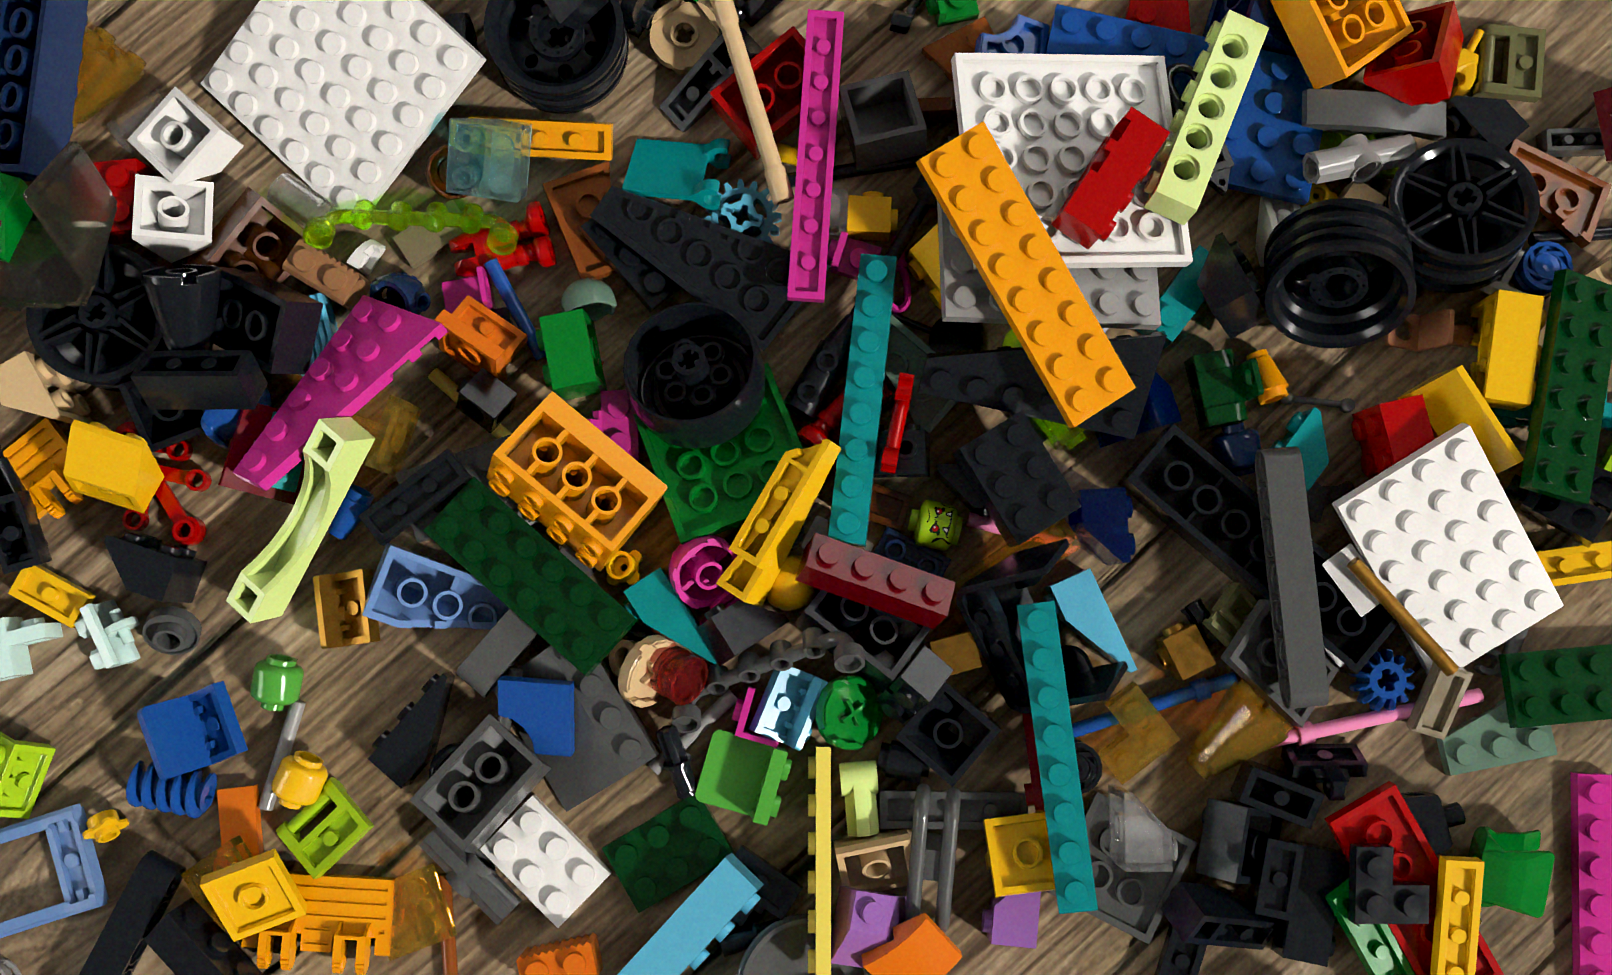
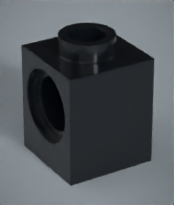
M482 367L474 377L468 375L459 384L456 390L459 393L456 408L491 434L513 410L517 393Z

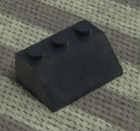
M824 590L818 592L794 623L802 631L811 627H817L822 629L824 634L835 631L847 633L854 640V643L860 644L864 649L865 666L856 673L870 681L880 692L894 681L931 629ZM837 646L832 647V648H829V649H826V650L829 651L831 654L834 655L833 652H834V649H835Z

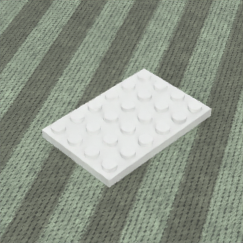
M1460 423L1332 503L1359 554L1371 571L1459 667L1466 666L1564 606L1471 426L1466 423ZM1401 627L1428 675L1433 663L1432 659Z

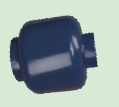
M1244 422L1221 426L1222 433L1215 435L1211 440L1214 458L1236 476L1255 473V454L1258 449H1262L1258 431L1252 428L1245 429Z

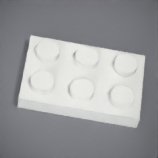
M535 794L480 848L498 869L557 928L612 873Z

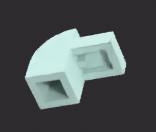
M22 617L0 618V682L33 674L28 645L63 637L61 623H45L44 617L24 621Z

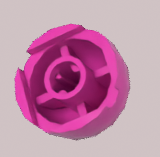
M716 535L698 537L682 545L680 543L672 554L668 566L669 580L679 598L692 608L699 609L698 607L709 606L712 609L722 602L723 604L729 602L734 597V595L716 584L720 576L737 557V554L729 550L731 544Z

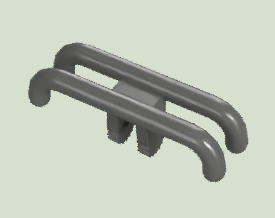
M923 783L917 787L915 795L905 921L920 915L923 880L938 881L935 923L943 932H946L950 926L961 791L957 787H951L947 790L942 834L936 832L927 834L931 788L928 784Z

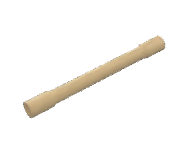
M710 0L717 24L724 37L757 143L773 204L787 203L794 199V194L786 169L779 156L741 34L733 0Z

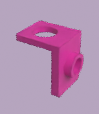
M482 266L476 267L478 275L476 277L442 282L446 311L452 314L467 295L490 310L496 309L491 277Z
M749 685L745 700L738 698L732 720L738 721L734 736L777 748L779 741L744 730L756 691V687Z

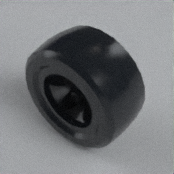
M693 302L667 307L652 315L638 328L630 339L624 354L623 376L631 405L644 425L655 436L671 445L683 448H707L734 438L753 421L760 410L765 396V367L756 340L747 326L736 315L717 305ZM719 372H725L728 375L723 381L714 379L715 375ZM674 389H681L683 391L679 398H671V392ZM701 392L710 393L706 401H698L696 399L697 395Z

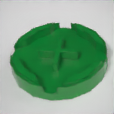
M840 676L831 680L821 691L816 704L815 720L819 733L828 744L839 749L858 750L864 747L863 744L868 740H872L876 736L882 722L883 710L882 706L875 701L877 694L874 689L876 688L870 681L860 676Z

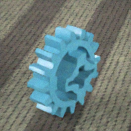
M742 179L738 180L737 188L732 189L728 182L725 183V193L722 195L718 192V195H721L719 209H706L711 216H706L704 219L719 224L720 220L731 229L750 236L757 235L756 238L773 244L769 236H779L780 228L774 224L782 222L781 213L773 212L778 208V205H774L772 200L768 201L770 196L769 189L766 188L758 192L756 181H753L749 188H745ZM741 198V200H739V201H737V202H735V203H733V204H728L729 202H731V201H733V200H735V199ZM756 203L762 206L767 219L763 215L757 214ZM743 214H747L749 221L745 220L742 225H738L737 219H741Z

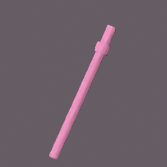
M1481 689L1467 690L1459 707L1482 703L1484 695ZM1416 702L1398 705L1395 710H1386L1384 708L1380 709V711L1375 710L1315 724L1306 721L1303 727L1293 726L1292 729L1266 734V740L1270 748L1297 743L1299 746L1315 743L1316 738L1408 719Z

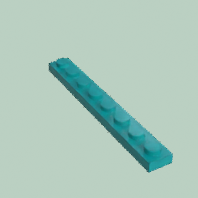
M861 254L839 438L841 450L837 456L828 537L854 546L866 547L898 262L896 256Z
M1055 601L1017 605L1059 914L1095 911L1098 910Z

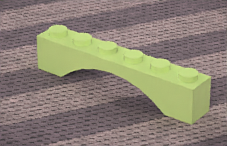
M351 417L318 419L303 449L305 460L304 478L293 509L270 543L240 572L226 599V602L250 624L283 615L376 439Z

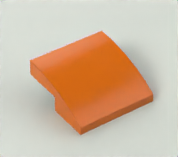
M922 913L892 927L894 940L861 954L863 967L871 975H946L962 958L961 950L926 913Z

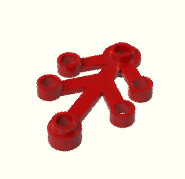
M134 422L123 423L114 431L123 435L133 433L139 436ZM182 441L155 452L167 454L169 458L183 462L192 456L193 447L188 441ZM179 444L184 446V452L181 456L175 454V448ZM159 465L164 478L155 495L173 522L172 536L174 540L179 544L188 546L201 543L206 536L204 522L199 518L186 514L167 481L186 485L193 491L203 492L211 485L212 479L210 474L200 469L186 471ZM201 474L203 482L200 486L196 487L194 485V477ZM150 503L144 513L131 509L127 510L122 517L124 527L133 531L144 530L149 524L148 510ZM137 513L140 516V522L137 526H134L131 519ZM185 524H188L190 526V534L184 537L181 529Z

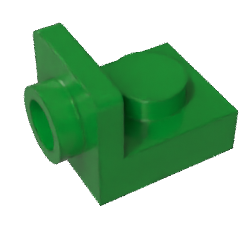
M925 0L929 16H935L937 27L978 19L979 16L977 0Z

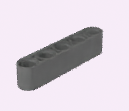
M567 544L560 549V552L588 577H591L597 570L595 567L588 568L576 558V552ZM509 608L460 665L456 675L485 698L498 685V679L501 676L507 675L508 669L519 661L540 635Z

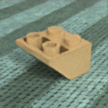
M23 351L0 364V403L3 406L72 424L74 419L88 424L93 422L89 416L91 408L82 395L77 394L72 385L74 379L52 369L40 356Z

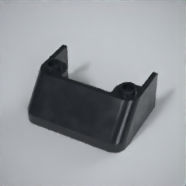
M1067 539L1017 551L965 582L956 594V604L1005 702L1011 709L1019 713H1031L1017 605L1034 603L1027 587L1036 585L1044 575L1051 571L1070 546ZM1073 645L1061 646L1069 706L1109 699L1128 669L1126 661L1093 667L1088 655L1079 647Z

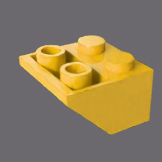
M75 419L72 422L63 475L73 491L144 513L164 478L147 441L133 433L123 435L113 432L107 426L93 421L88 424Z

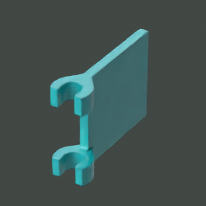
M637 138L622 189L646 197L690 200L705 209L718 210L721 202V195H718L720 182L716 179H703L708 163L719 169H728L730 167L732 155L728 154L730 140L717 138L708 144H695Z

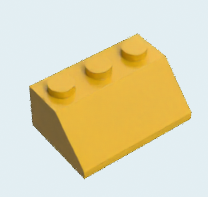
M1463 365L1433 375L1397 397L1399 400L1423 394L1434 439L1462 422L1470 425L1495 474L1524 460Z

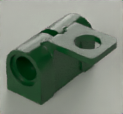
M1223 349L1194 355L1184 361L1200 431L1248 420L1245 402L1264 393L1256 358L1248 359L1240 365H1236L1232 349Z

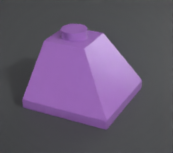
M840 886L831 936V963L864 968L861 954L894 940L892 927L905 922L906 896Z

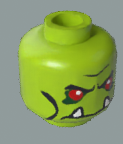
M925 500L919 510L912 509L907 530L914 531L913 539L916 545L946 551L950 548L951 544L957 545L963 517L958 516V510L953 505Z

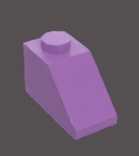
M1041 892L996 898L994 895L990 898L989 909H983L981 929L982 932H987V938L991 944L1036 949Z

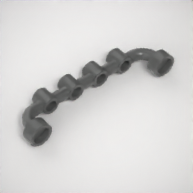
M811 627L803 631L802 643L792 646L786 640L772 642L770 644V655L760 658L758 654L753 652L742 653L738 657V667L729 671L724 665H711L706 670V679L691 686L682 697L680 705L672 709L671 725H675L680 733L695 732L701 727V710L695 704L704 695L725 694L731 685L739 682H757L760 679V674L773 669L776 671L789 670L793 666V662L805 657L809 659L821 658L825 655L826 649L837 646L833 652L835 668L842 673L858 672L865 666L864 649L860 644L854 643V640L847 633L835 631L824 634L822 629Z

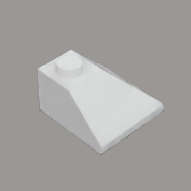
M174 87L127 139L174 186L221 172L244 146L222 124L177 87Z

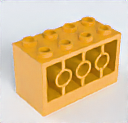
M553 391L492 454L486 476L490 487L498 495L510 497L518 504L519 511L531 521L538 520L547 528V534L554 541L561 545L566 543L576 552V558L588 568L595 567L598 571H601L651 514L668 488L665 483Z

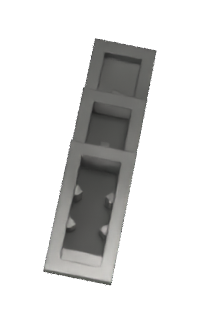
M1306 89L1302 91V126L1347 136L1373 134L1388 137L1398 134H1411L1413 137L1437 141L1446 137V102L1440 101L1431 105L1420 104L1410 106L1383 92Z

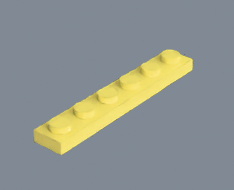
M816 747L815 756H808V779H815V794H808V817H815V832H808V855H815V871H808V894H815V910H808V933H815V949H808V973L831 975V747Z

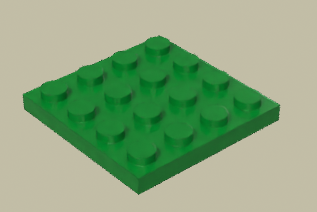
M768 363L764 364L766 377L765 396L759 412L750 425L740 434L722 444L707 448H683L671 445L655 436L639 419L637 414H633L655 476L668 486L663 497L681 545L698 537L714 536L742 525L784 453L795 448L803 449ZM701 392L697 395L696 399L698 401H706L710 393Z

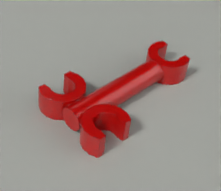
M899 373L895 403L881 460L880 471L892 474L896 472L906 418H908L910 401L912 399L915 376L913 374Z

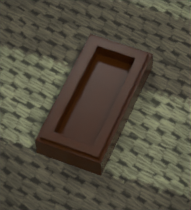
M873 483L869 521L901 532L913 497Z

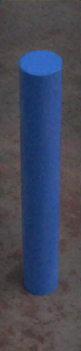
M497 258L486 262L484 266L517 327L528 335L526 343L537 361L545 357V350L540 351L538 347L536 329Z

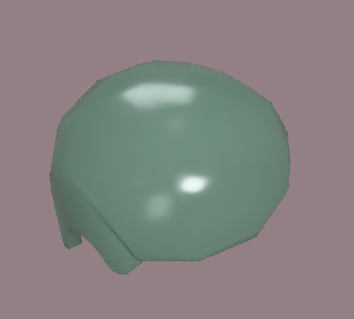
M585 278L576 280L566 288L561 298L562 312L583 308L592 321L602 319L607 314L613 315L615 307H617L612 289L599 279Z

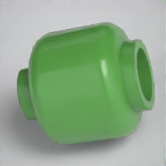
M268 654L266 659L256 663L250 695L255 700L261 702V708L270 711H282L285 705H291L298 701L304 671L301 666L296 664V658L282 654Z

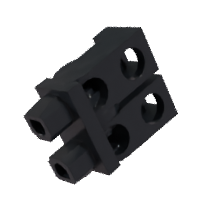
M1596 465L1589 504L1576 505L1520 488L1521 477L1516 474L1505 490L1506 495L1522 504L1520 507L1521 511L1529 515L1531 514L1538 520L1575 538L1576 542L1587 548L1591 546L1612 513V472Z

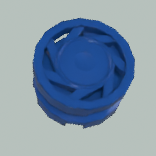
M1551 241L1538 242L1523 250L1524 254L1513 273V280L1511 281L1516 289L1525 293L1539 296L1545 295L1552 291L1555 271L1563 269L1573 270L1572 258L1568 251L1558 243Z

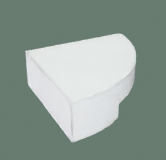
M373 239L367 240L352 253L346 263L368 277L386 250V246Z

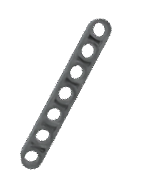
M1296 446L1258 449L1255 454V473L1281 699L1286 709L1325 706L1329 701V686L1302 455Z

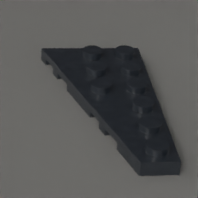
M1165 331L1133 337L1131 335L1116 336V338L1108 339L1136 388L1076 427L1135 439L1167 337ZM1011 346L997 347L995 350L973 351L971 349L929 353L926 356L918 388L919 393L1014 414L1023 410L1028 417L1067 425L1023 347L1011 348Z

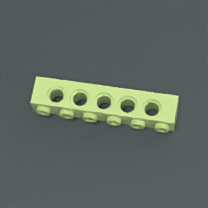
M1232 10L1226 13L1221 22H1213L1205 38V42L1210 43L1207 51H1201L1193 67V71L1198 73L1195 81L1191 79L1182 94L1181 100L1186 102L1183 111L1177 110L1168 130L1174 132L1170 141L1165 140L1157 155L1156 160L1161 162L1158 172L1153 170L1144 187V192L1149 193L1144 208L1181 225H1185L1198 210L1269 27ZM1175 173H1178L1179 175H1181V176L1183 177V179H1180L1179 177H1177Z

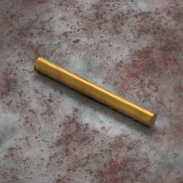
M1359 557L1352 559L1347 564V568L1446 676L1453 675L1459 669V666Z

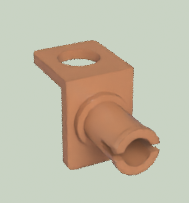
M1452 309L1424 315L1410 313L1404 320L1409 327L1408 338L1404 341L1399 339L1394 329L1385 335V345L1416 352L1450 345L1463 348L1471 344L1474 334L1471 326L1454 323L1455 311Z

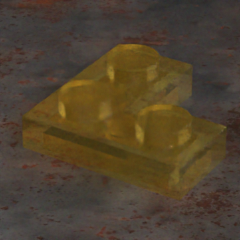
M1134 681L1104 703L1126 731L1097 754L1122 785L1180 740Z

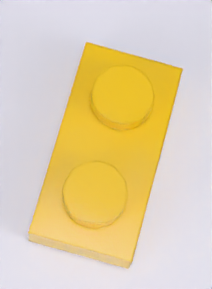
M41 565L22 569L8 592L11 596L70 628H76L74 623L82 616L79 609L86 604H91L96 597L93 593Z

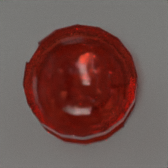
M670 647L662 652L655 661L651 670L655 673L654 679L650 680V683L656 693L667 697L673 703L678 705L689 704L704 689L708 678L707 663L703 658L691 654L683 647Z

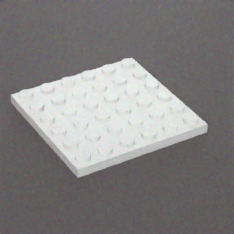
M260 0L200 84L351 226L359 227L487 59L423 0Z
M954 53L951 65L959 135L984 121L1067 268L1187 267L1193 262L1188 222L1185 225H1181L1144 208L1149 194L1144 192V187L1153 170L1157 172L1159 170L1161 162L1157 161L1156 158L1160 149L1150 162L1152 167L1139 185L1136 184L1131 192L1134 193V197L1122 213L1117 212L1113 218V221L1117 224L1104 242L1098 239L1089 249H1086L1050 225L1102 141L1131 107H1134L1166 130L1169 129L1173 114L1164 56ZM1168 130L1170 134L1166 139L1170 141L1174 132ZM1175 173L1176 176L1181 179V175Z

